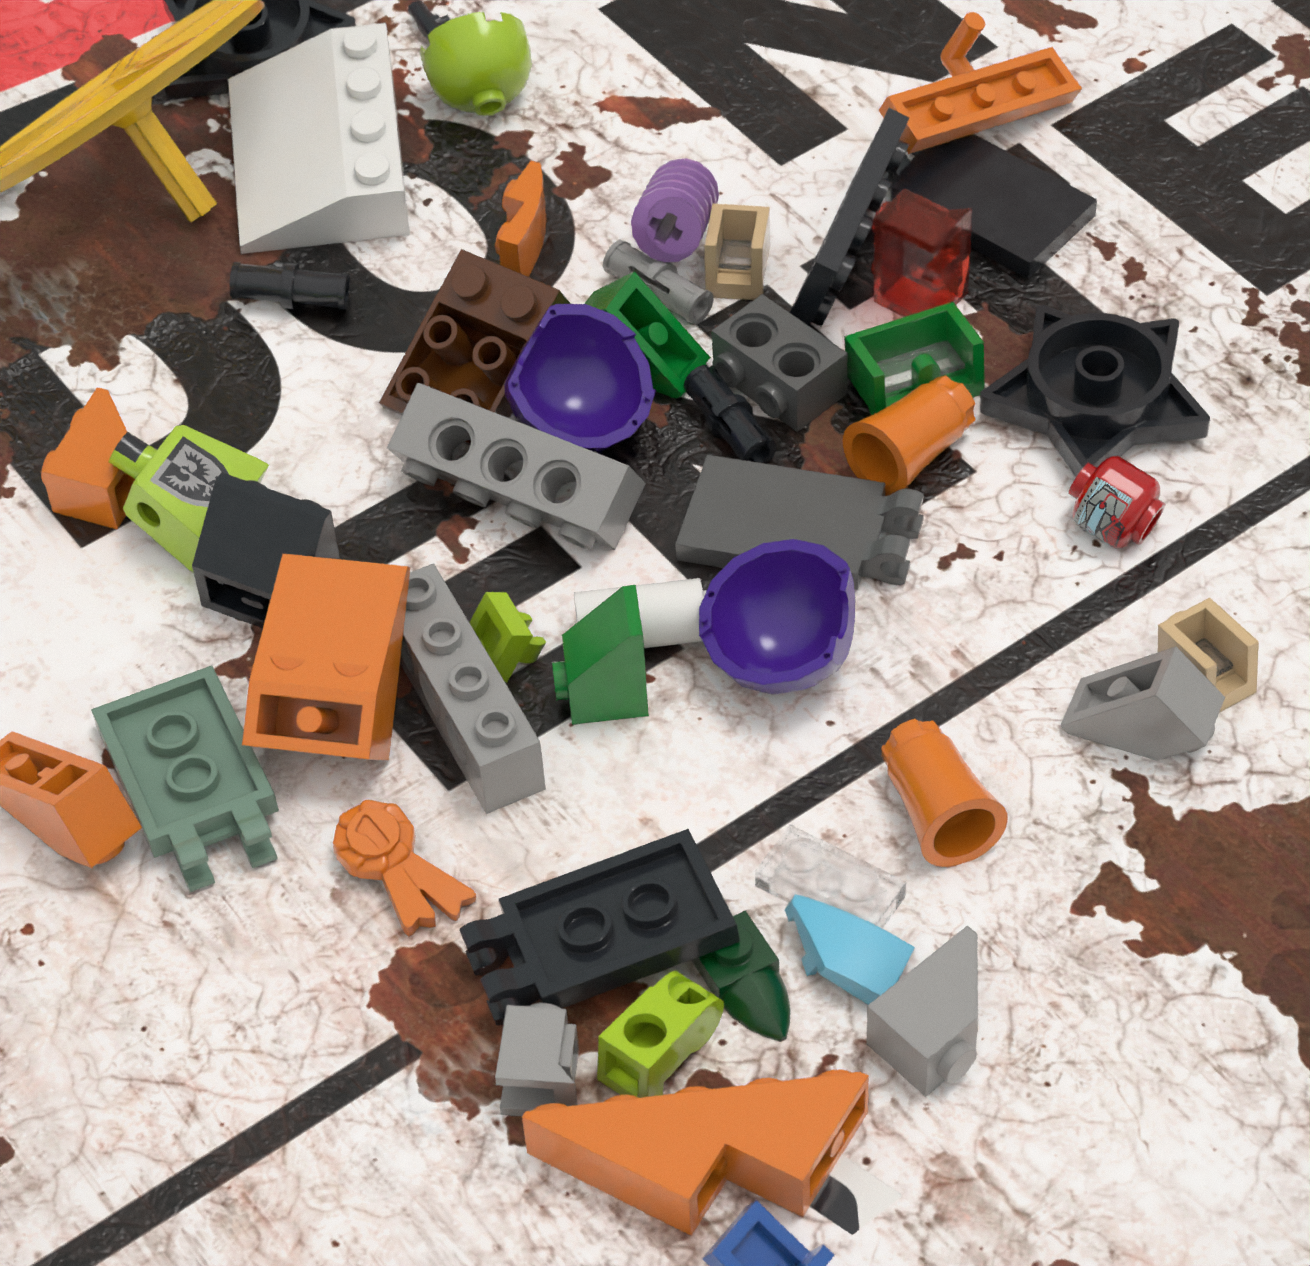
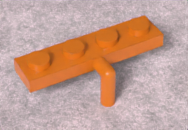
M969 12L965 15L941 52V62L952 77L887 96L878 111L883 118L888 108L909 117L900 140L909 144L907 153L911 154L1072 103L1082 90V87L1053 47L974 70L965 56L984 29L985 20L981 15Z

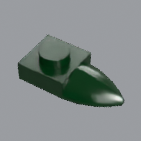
M745 910L733 916L737 923L740 942L692 959L691 961L713 995L723 1000L724 1009L733 1019L763 1037L781 1042L786 1040L788 1035L790 1003L786 986L779 972V959Z

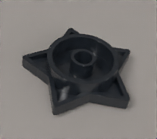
M212 0L162 1L165 12L173 25ZM262 0L265 6L254 19L209 56L164 88L166 97L169 100L229 93V78L330 29L356 26L355 18L312 0Z
M1038 305L1035 314L1032 347L1028 359L980 392V413L1047 435L1076 477L1087 463L1098 467L1111 456L1121 457L1134 445L1206 438L1210 424L1209 414L1172 373L1179 331V320L1176 318L1139 323L1133 319L1116 314L1084 313L1073 316L1046 305Z

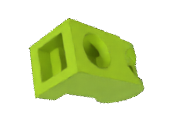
M678 971L669 972L656 985L650 986L599 1035L597 1080L620 1095H633L638 1098L663 1095L664 1082L691 1053L702 1048L713 1035L723 1014V1000Z

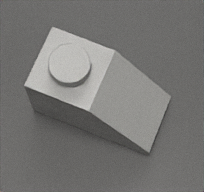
M1173 647L1081 678L1060 726L1070 735L1158 761L1185 752H1195L1205 747L1214 734L1215 722L1225 696L1177 647Z
M967 925L867 1006L866 1044L925 1097L944 1081L953 1083L959 1080L971 1068L977 1056L978 936L972 928Z

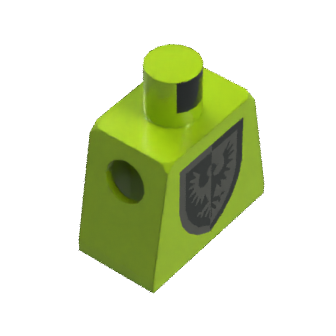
M185 425L175 426L158 450L130 432H127L109 458L110 464L135 479L123 507L126 516L191 572H193V560L217 477L222 472L246 481L253 480L261 483L269 467V464Z

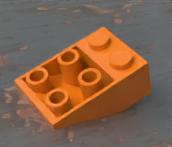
M282 554L249 679L242 745L370 760H389L411 567Z

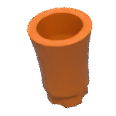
M946 375L937 377L930 383L918 386L905 397L878 413L849 425L843 434V450L846 460L857 478L884 482L885 496H889L900 489H906L929 463L959 440L963 432L975 422L976 419L973 411L976 405L975 401L962 383L954 382Z
M912 719L900 724L891 731L889 740L881 747L882 758L888 767V776L898 791L912 821L922 855L926 861L935 866L953 867L974 860L990 850L999 841L1006 829L1008 822L1007 811L982 785L962 758L951 738L945 735L933 720L922 722Z

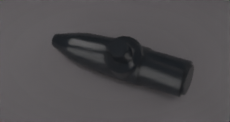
M421 0L414 1L408 7V13L415 20L418 29L428 41V34L433 29L450 20L448 15L440 17L438 14H433Z

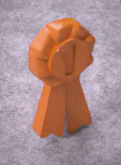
M369 799L364 800L360 805L339 816L333 839V850L336 859L354 877L383 881L403 931L408 937L413 935L420 926L436 927L435 912L424 897L451 920L457 921L460 918L461 907L473 904L476 901L474 890L414 853L416 839L414 826L398 805Z

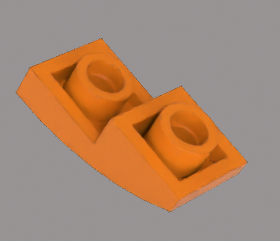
M532 160L517 180L513 179L508 183L504 191L502 209L506 212L507 222L499 229L495 242V251L500 257V265L527 277L531 274L539 258L546 232L541 163Z

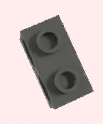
M763 294L712 330V366L716 368L727 386L736 388L756 402L765 414L772 418L780 419L796 432L847 395L848 353Z

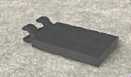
M707 455L675 544L676 557L678 561L724 568L734 557L762 543L797 539L824 545L845 560L850 567L855 590H858L862 576L879 579L892 585H903L906 582L910 568V561L906 560L910 539H917L919 537L924 520V515L919 514L924 494L913 489H900L889 496H885L884 482ZM881 532H888L894 534L885 535L882 538H880Z

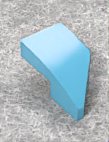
M795 894L785 908L788 922L795 921L806 953L801 959L806 975H815L818 972L819 975L868 1005L898 982L915 949L909 943L862 918L805 896Z

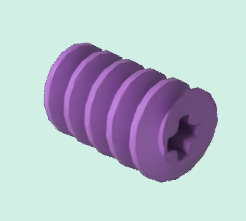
M684 158L671 160L663 164L650 178L646 189L634 208L631 219L633 238L638 247L650 258L664 263L679 262L691 256L699 246L700 240L709 224L712 204H717L719 199L718 183L712 172L700 162Z

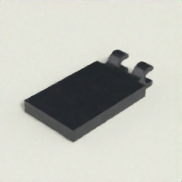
M975 134L911 153L915 156L912 160H909L905 153L895 175L885 171L882 176L892 182L890 186L891 204L1027 279L1035 274L1096 215V198Z
M689 829L498 899L502 911L501 915L490 919L475 920L459 929L467 948L465 952L474 974L484 975L480 980L487 995V1005L496 1026L504 1025L507 1005L529 1007L535 1001L540 1000L541 1003L552 1004L562 1009L740 942L737 923ZM509 956L514 967L498 969Z

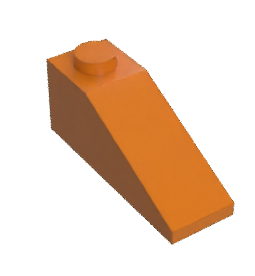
M13 731L0 740V806L59 855L93 868L96 864L105 863L117 856L123 850L125 841L142 828L105 765Z

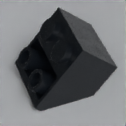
M221 472L214 482L192 564L201 606L263 628L282 554L340 559L332 512L312 500H300L271 490L257 481H246Z

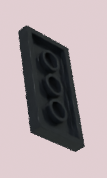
M888 108L855 173L789 312L808 326H810L811 322L820 327L823 326L837 295L829 292L828 289L831 287L839 292L841 291L856 261L854 259L855 256L847 253L849 248L857 252L860 251L874 222L873 218L866 215L865 212L868 209L877 213L892 182L882 176L885 171L895 175L909 147L908 143L900 140L909 117L891 108Z

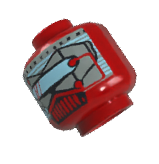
M1119 456L1109 457L1098 467L1087 463L1073 481L1068 492L1069 495L1077 499L1072 512L1075 523L1116 549L1125 547L1131 541L1138 546L1142 544L1155 527L1166 506L1164 502L1159 500L1161 495L1159 482Z

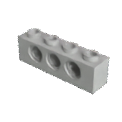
M417 383L387 446L388 450L404 462L401 471L409 477L430 486L435 485L437 478L454 484L455 487L452 491L454 494L481 507H486L489 499L506 505V515L533 528H538L542 520L560 527L558 535L561 538L587 550L592 549L594 542L615 550L646 484L629 465L420 383ZM471 440L468 452L462 458L452 461L455 448L460 443ZM517 461H523V468L520 474L511 481L503 482L507 468ZM569 482H576L574 494L567 501L556 503V495L559 489Z
M433 563L410 572L400 664L485 813L488 814L546 790L540 740L435 564Z

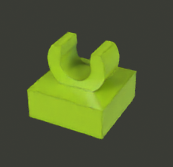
M485 592L469 623L504 682H508L518 662L533 663L537 660L546 641L543 637H533L528 628L532 622L531 616L518 612L507 592Z

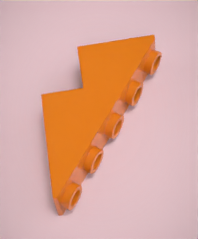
M836 1069L810 1078L784 1081L775 1078H760L746 1085L717 1089L692 1086L681 1089L675 1094L641 1098L633 1095H617L604 1102L566 1106L559 1103L544 1104L531 1111H526L522 1116L527 1154L692 1236L727 1180L804 1217L832 1169L868 1114L869 1075L862 1072Z

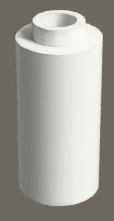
M700 578L636 585L644 648L702 642L699 636V607L707 590H702ZM621 587L574 592L576 622L580 621Z

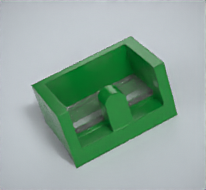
M954 302L844 336L845 351L848 353L847 377L868 405L871 415L902 399L918 386L930 383L940 376L946 375L954 382L962 383L973 398L980 396V392L985 389L984 341Z

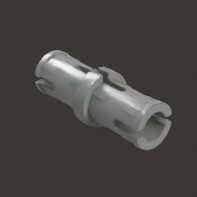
M625 240L614 242L605 254L603 260L605 272L615 275L620 279L635 271L667 308L684 317L689 323L696 325L702 322L710 312L714 299L713 293L707 289H702L677 274V268L672 263L654 260L632 247Z

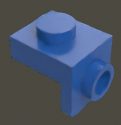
M756 1200L744 1208L702 1259L709 1266H827L835 1254L824 1244L809 1251Z

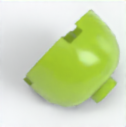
M475 12L453 18L433 29L428 34L430 45L426 50L421 46L419 53L424 72L434 94L444 104L463 112L488 116L502 111L506 104L510 103L525 88L532 67L531 48L522 20L510 13L500 12L503 21H486L484 12Z

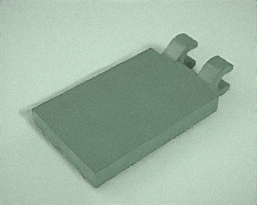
M212 665L91 709L97 730L134 814L142 826V832L153 857L156 858L173 851L190 892L215 883L207 863L209 858L204 847L239 834L252 868L278 859L270 841L272 834L265 819V816L279 811L275 793L252 746L242 745L244 730Z

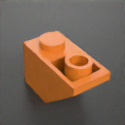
M97 387L84 408H80L75 412L70 423V429L56 450L50 451L46 456L42 466L41 479L46 487L54 513L118 529L126 517L123 507L135 479L109 463V458L115 447L128 431L109 391Z

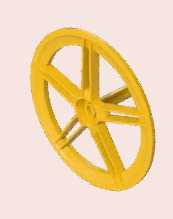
M212 0L150 39L53 106L0 146V193L49 166L110 125H114L126 131L189 222H193L199 216L209 212L217 202L153 113L152 96L189 71L238 33L261 12L265 6L263 1Z

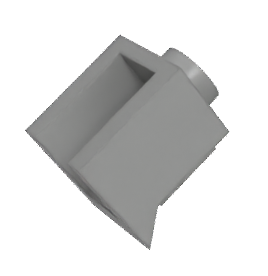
M537 1003L529 1007L507 1005L495 1076L496 1085L503 1086L500 1103L501 1115L523 1116L526 1111H531L538 1106L549 1103H559L566 1106L578 1105L575 1086L579 1056L577 1027L575 1024H568L566 1009H561L548 1003Z

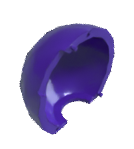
M555 304L550 306L521 351L504 385L505 396L517 421L593 452H602L629 439L649 416L656 390L652 386L649 363L635 340L637 334L615 315L587 304Z
M797 539L762 543L734 557L711 580L699 607V636L713 663L742 687L772 695L812 688L839 671L849 654L855 625L856 599L850 567L845 560L824 545Z

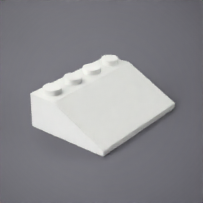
M386 23L330 29L228 79L241 254L410 235L393 71Z

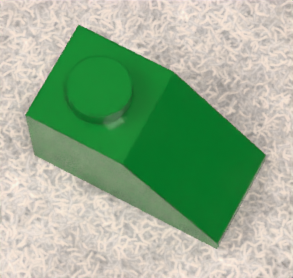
M635 271L595 290L584 303L615 315L637 334L635 340L649 363L653 389H656V392L675 399L683 396L685 393L683 384L686 377L695 368L706 365L711 358Z
M627 585L618 589L562 634L564 661L552 662L556 701L569 699L572 725L649 716L643 631L636 585Z

